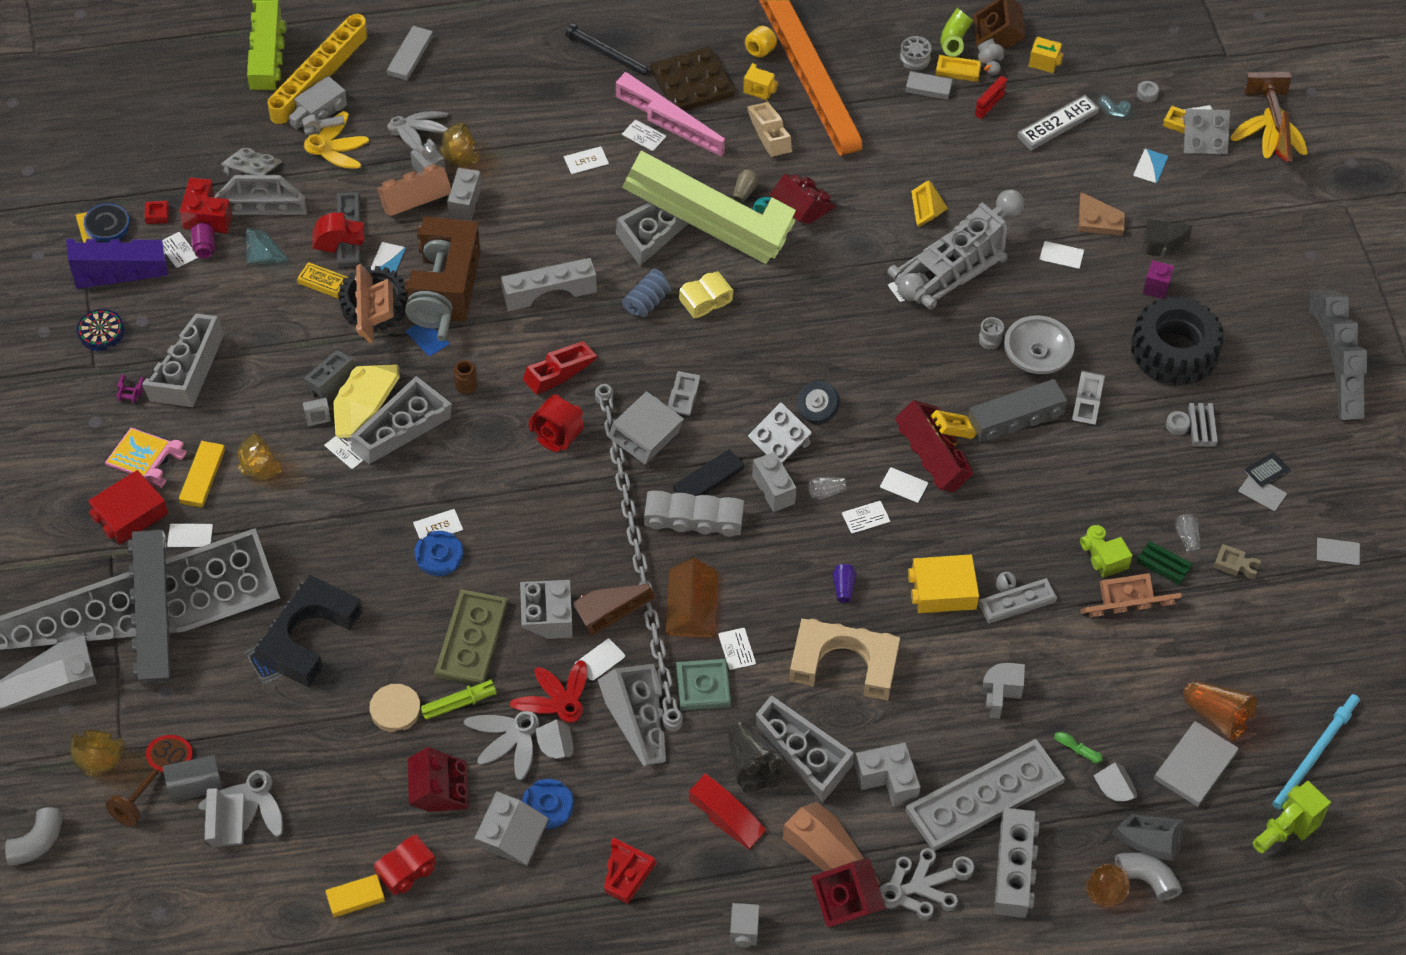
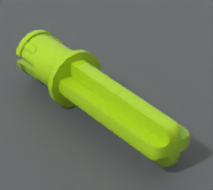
M490 679L473 687L468 685L465 690L422 705V714L428 720L471 703L476 705V701L497 695L495 687L492 685L493 682Z

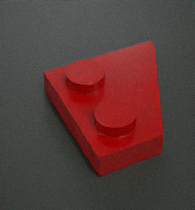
M613 837L611 840V856L608 859L607 865L608 875L605 878L604 889L607 894L628 904L657 863L654 857Z

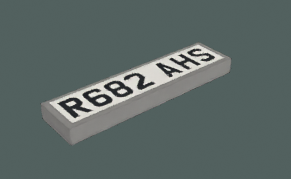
M1084 95L1019 131L1017 137L1032 151L1098 114L1099 107Z

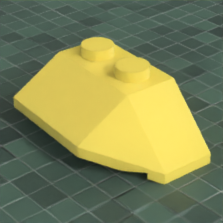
M398 365L357 366L351 371L350 377L340 388L339 394L333 401L335 435L338 438H352V435L378 412L400 378Z

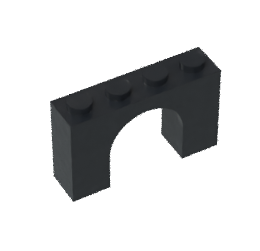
M309 575L305 582L299 584L292 600L286 602L279 618L273 620L266 636L257 642L255 652L258 663L309 688L323 669L321 657L294 643L290 638L292 631L299 623L310 618H323L350 630L363 612L361 599Z

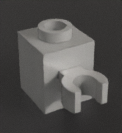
M430 139L427 140L428 143L422 146L419 144L417 146L418 151H411L412 167L418 173L423 172L424 167L432 164L445 168L443 156L436 150V145Z

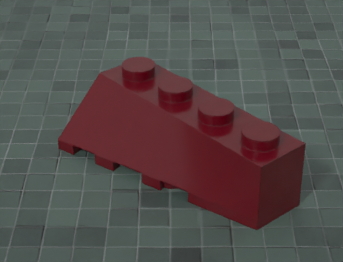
M913 400L894 418L899 425L898 429L911 443L910 448L912 451L919 455L923 461L922 466L933 476V482L936 487L942 491L956 492L974 473L964 453L956 449L955 446L958 444L956 438L952 435L941 434L939 431L941 427L935 424L937 420L933 419L931 415L936 410L941 411L940 407Z

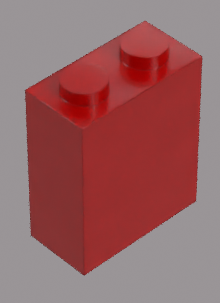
M138 469L88 500L91 508L89 515L96 524L100 522L105 535L109 539L113 538L119 545L130 539L132 532L142 531L168 515L165 500Z

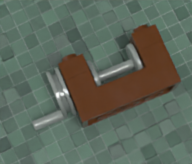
M424 216L422 225H418L417 239H421L419 242V253L423 255V263L434 264L433 271H411L410 279H406L405 293H408L405 313L409 320L421 327L439 328L437 339L445 341L450 320L463 322L467 320L481 252L478 221ZM443 265H446L444 273H442Z

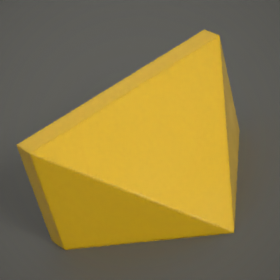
M929 180L911 191L918 227L923 226L948 209Z

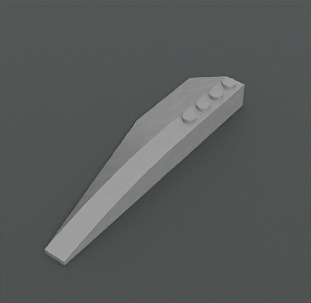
M255 528L166 559L169 633L186 632L280 599ZM129 572L0 616V650L54 645L81 636H85L86 641L136 637V628L131 626V613H135V603L131 604L130 589L134 588V579H130Z

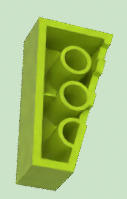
M252 0L254 12H251L252 32H250L247 69L250 90H276L277 81L281 80V70L278 67L283 63V55L280 50L284 49L285 43L282 33H286V20H282L279 0Z

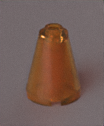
M1198 680L1188 683L1183 691L1185 703L1227 739L1233 741L1238 740L1249 727L1245 725L1248 717L1253 719L1256 712L1258 699L1248 692Z

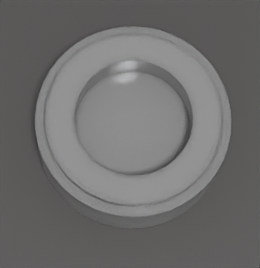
M1151 81L1141 82L1137 88V97L1144 102L1155 101L1159 94L1158 85Z
M1181 411L1170 413L1166 421L1167 430L1175 435L1187 433L1191 424L1190 417Z

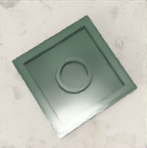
M726 659L676 662L680 710L731 707Z

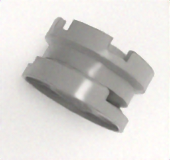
M919 36L905 39L902 42L900 61L903 62V66L911 70H921L927 67L930 62L931 44L928 40Z

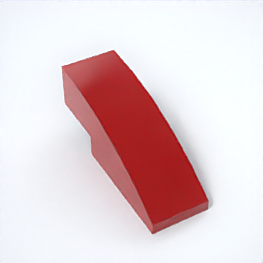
M584 341L547 353L544 361L526 367L523 381L538 395L579 373L596 360L597 355Z
M706 773L689 790V801L709 815L710 822L748 850L766 832V829L745 806Z

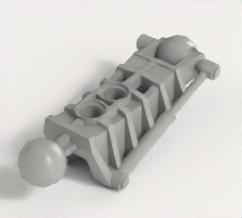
M1016 190L1001 192L997 197L996 207L993 210L982 202L971 215L969 214L965 220L959 223V226L954 227L952 232L925 248L922 253L899 268L895 265L890 266L887 274L895 280L901 297L908 302L922 303L931 310L936 307V300L957 286L967 283L997 262H1005L1008 258V255L1005 253L1007 226L1003 218H1014L1020 215L1024 209L1025 202L1020 192ZM954 256L957 260L951 262L948 258ZM930 270L936 276L926 284L921 275ZM937 289L940 290V291H939L938 293H936L935 295L930 296V295H932Z

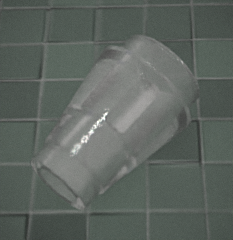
M816 476L809 481V492L813 499L821 500L846 491L844 478Z
M1184 514L1177 517L1174 527L1186 551L1192 552L1200 549L1198 519L1194 517V514Z

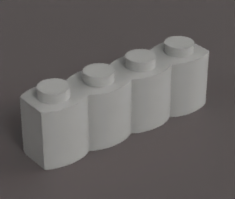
M648 491L644 525L654 530L671 528L677 532L694 530L701 534L718 532L724 536L732 537L741 534L744 500L730 497L718 498L709 495L694 496L687 493L671 494L664 491Z

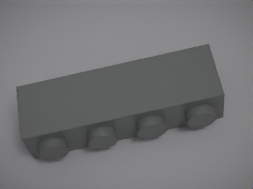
M1055 379L970 407L968 418L976 430V437L979 443L986 440H994L998 436L1007 433H1015L1027 426L1038 425L1040 422L1051 418L1056 419L1065 412L1067 399Z

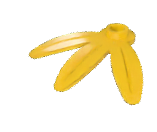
M1270 108L1265 110L1264 115L1254 117L1241 124L1231 135V140L1239 141L1266 126L1262 140L1263 156L1269 158L1274 152L1278 141V132L1275 129ZM1280 108L1281 114H1282V117H1283V112H1285V111ZM1289 122L1291 145L1300 155H1306L1307 148L1302 135Z
M343 111L335 116H343L344 123L346 124L348 119L347 112ZM339 125L323 128L319 135H310L304 142V148L310 154H321L334 165L357 169L361 167L358 161L338 152L359 148L368 143L369 138L358 136L333 140L345 126Z

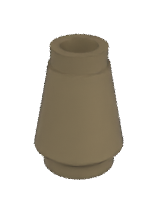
M743 170L738 175L732 199L743 204L758 186V175L750 170Z

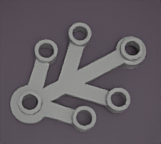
M925 848L920 852L919 864L911 882L900 886L904 875L911 871L912 862L907 857L898 858L895 866L896 870L891 881L880 886L885 907L893 909L902 906L917 912V916L922 920L930 919L933 914L932 904L929 902L920 903L907 897L915 893L941 903V907L945 911H953L957 906V897L952 893H943L931 887L955 878L959 880L969 879L974 869L972 860L964 856L958 857L954 860L952 868L925 877L929 866L934 864L936 857L934 850ZM930 855L932 859L926 860L923 856ZM905 863L908 867L904 869L899 864ZM963 868V869H965L967 872H966V873H960V872L958 871V869ZM887 894H892L895 898L888 899L885 896ZM950 899L954 904L948 905L945 903V900ZM927 908L930 912L924 914L920 910Z

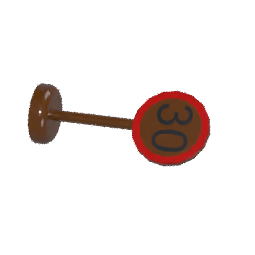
M163 735L154 739L146 749V761L153 770L129 799L120 795L110 797L105 805L109 814L123 825L134 826L140 818L139 810L134 802L158 773L164 774L163 766L192 760V747L189 742L183 737L176 735Z

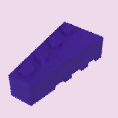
M66 239L68 262L76 289L168 275L166 253L162 240H131L130 243H124L119 241V239H110V243H96V239H86V243L75 242V239Z

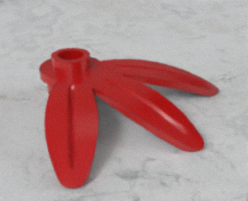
M579 660L575 663L568 677L566 691L551 672L537 667L534 670L537 681L552 699L526 696L510 702V707L521 712L530 711L534 714L557 713L559 718L566 723L576 722L580 719L583 712L582 705L578 699L586 683V662ZM566 707H573L575 710L567 712L565 709Z

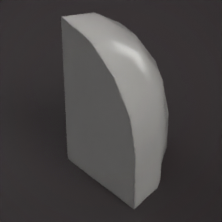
M555 720L535 729L541 751L548 757L566 759L573 754L574 747L570 726Z
M1113 763L1094 775L1099 787L1107 797L1115 801H1130L1137 798L1135 786L1123 765Z

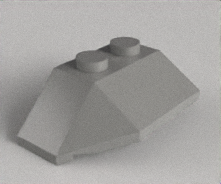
M234 175L214 197L229 199L232 215H307L305 197L281 175Z

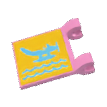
M130 428L105 464L128 474L138 469L153 486L162 488L166 483V479L161 478L163 471L157 469L168 453L182 460L187 451L181 449L184 444L179 440L168 441Z

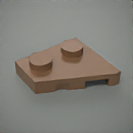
M1080 193L1078 232L1123 236L1125 213L1091 196Z

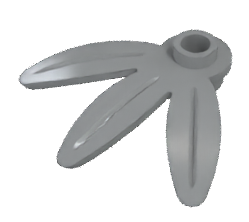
M427 111L413 114L407 118L398 116L392 118L387 127L392 135H400L409 147L418 151L417 146L419 144L422 146V143L414 129L447 133L449 131L448 128L427 119L447 117L449 114L446 112Z
M521 712L515 719L498 715H479L468 717L464 720L466 727L485 733L506 732L481 753L477 760L479 765H485L500 759L517 744L514 757L515 775L518 780L525 778L533 760L531 735L539 727V719L533 712ZM525 722H531L529 727L523 728Z
M263 770L252 772L248 776L246 784L228 787L220 790L223 795L242 793L245 796L244 832L253 821L259 805L267 827L274 836L279 837L283 833V818L278 804L269 793L272 787V778ZM263 780V786L256 788V782ZM206 798L198 806L201 811H206Z

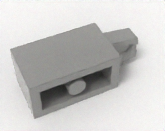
M329 76L295 98L296 110L289 116L291 126L295 129L302 127V119L309 115L315 114L321 120L327 119L336 112L341 111L347 105L345 90Z

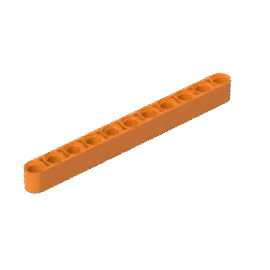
M759 0L837 153L843 156L861 151V137L790 1Z

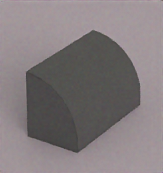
M215 755L163 766L171 803L207 796V789L217 788L219 791L222 790Z

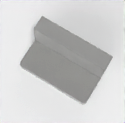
M217 788L207 789L205 840L212 847L243 844L245 796L242 793L223 795Z

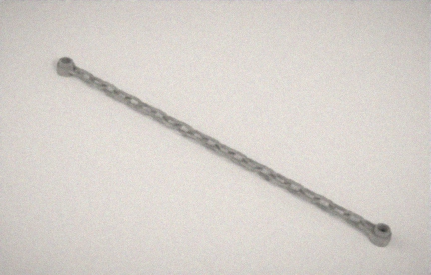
M601 384L595 390V400L600 404L601 410L606 412L607 420L604 426L608 436V424L612 426V423L615 421L611 417V411L614 407V391L609 385ZM612 440L613 446L610 448L611 460L618 467L615 479L617 488L623 492L622 512L624 517L628 518L630 525L627 528L628 541L634 546L636 553L632 558L634 569L641 577L639 585L649 584L652 589L651 583L646 581L645 572L648 570L646 557L640 553L639 545L642 542L640 529L634 525L633 517L636 515L633 500L628 497L627 491L630 489L628 474L623 472L622 463L625 461L623 449ZM619 449L621 460L618 457L616 461L614 452H618ZM625 476L627 487L625 484L621 487L619 477L623 479ZM630 502L632 512L628 511L627 515L625 505L628 506ZM630 530L632 533L636 530L638 540L635 538L634 542L632 541ZM642 557L644 568L640 566L638 569L636 558L640 561ZM650 601L646 604L647 611L644 613L647 628L653 634V639L650 642L653 657L658 660L660 668L657 670V675L666 696L663 700V726L666 730L674 732L682 727L683 715L678 710L676 700L670 696L669 688L672 685V679L669 669L664 667L665 646L663 640L658 638L659 618L657 612L652 609ZM654 614L656 625L652 623L650 626L648 615L652 617ZM654 643L656 646L660 643L662 654L658 652L656 655ZM660 672L662 675L666 672L668 683L664 681L662 684ZM672 701L674 709L668 710L667 704H671ZM670 716H676V717H677V718L674 719V720L669 719Z

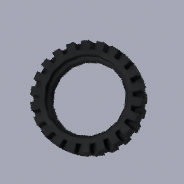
M367 266L366 270L372 276L373 285L389 279L393 284V291L396 293V300L393 303L394 317L374 325V332H377V327H381L382 331L387 330V324L390 327L395 326V321L399 323L402 320V316L406 314L408 293H405V281L403 282V278L400 275L398 276L397 272L394 270L390 272L387 267H384L381 271L380 266H375L374 270H371V266ZM352 272L349 274V279L345 278L340 286L339 302L343 317L347 319L350 325L354 324L356 328V307L351 303V299L357 291V283L355 280L356 274Z

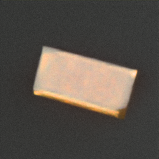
M695 557L669 569L666 635L715 637L718 571Z

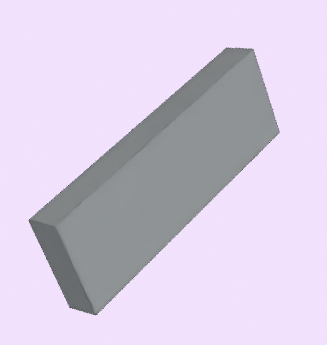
M412 26L389 65L387 75L407 81L430 43L433 31Z
M1045 578L979 599V606L988 624L1055 603L1057 597L1048 579Z

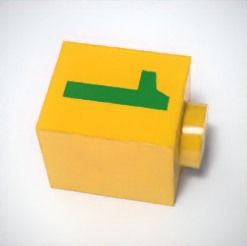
M1037 37L1031 51L1029 67L1054 73L1056 65L1060 66L1064 55L1060 53L1062 44Z

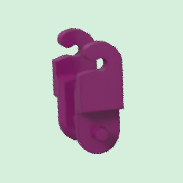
M122 374L117 385L119 392L116 393L118 401L124 398L131 399L132 403H136L139 396H142L144 390L142 383L146 380L145 377H141L135 388L125 387L126 375ZM125 390L134 391L132 395L124 394Z

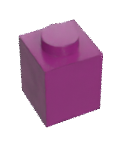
M1152 260L1143 294L1165 300L1174 266Z

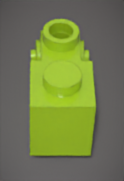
M1093 525L1089 527L1087 534L1080 538V543L1083 550H1089L1092 555L1091 562L1094 569L1099 571L1102 578L1129 569L1132 554L1122 537L1105 542V529L1099 525Z

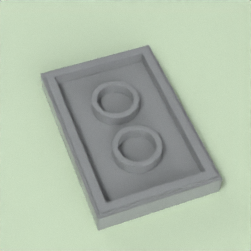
M1194 721L1155 774L1154 780L1198 807L1234 758L1239 748Z

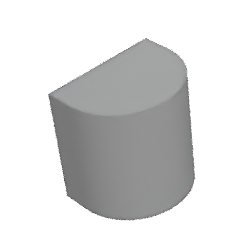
M326 398L302 403L307 426L331 421Z

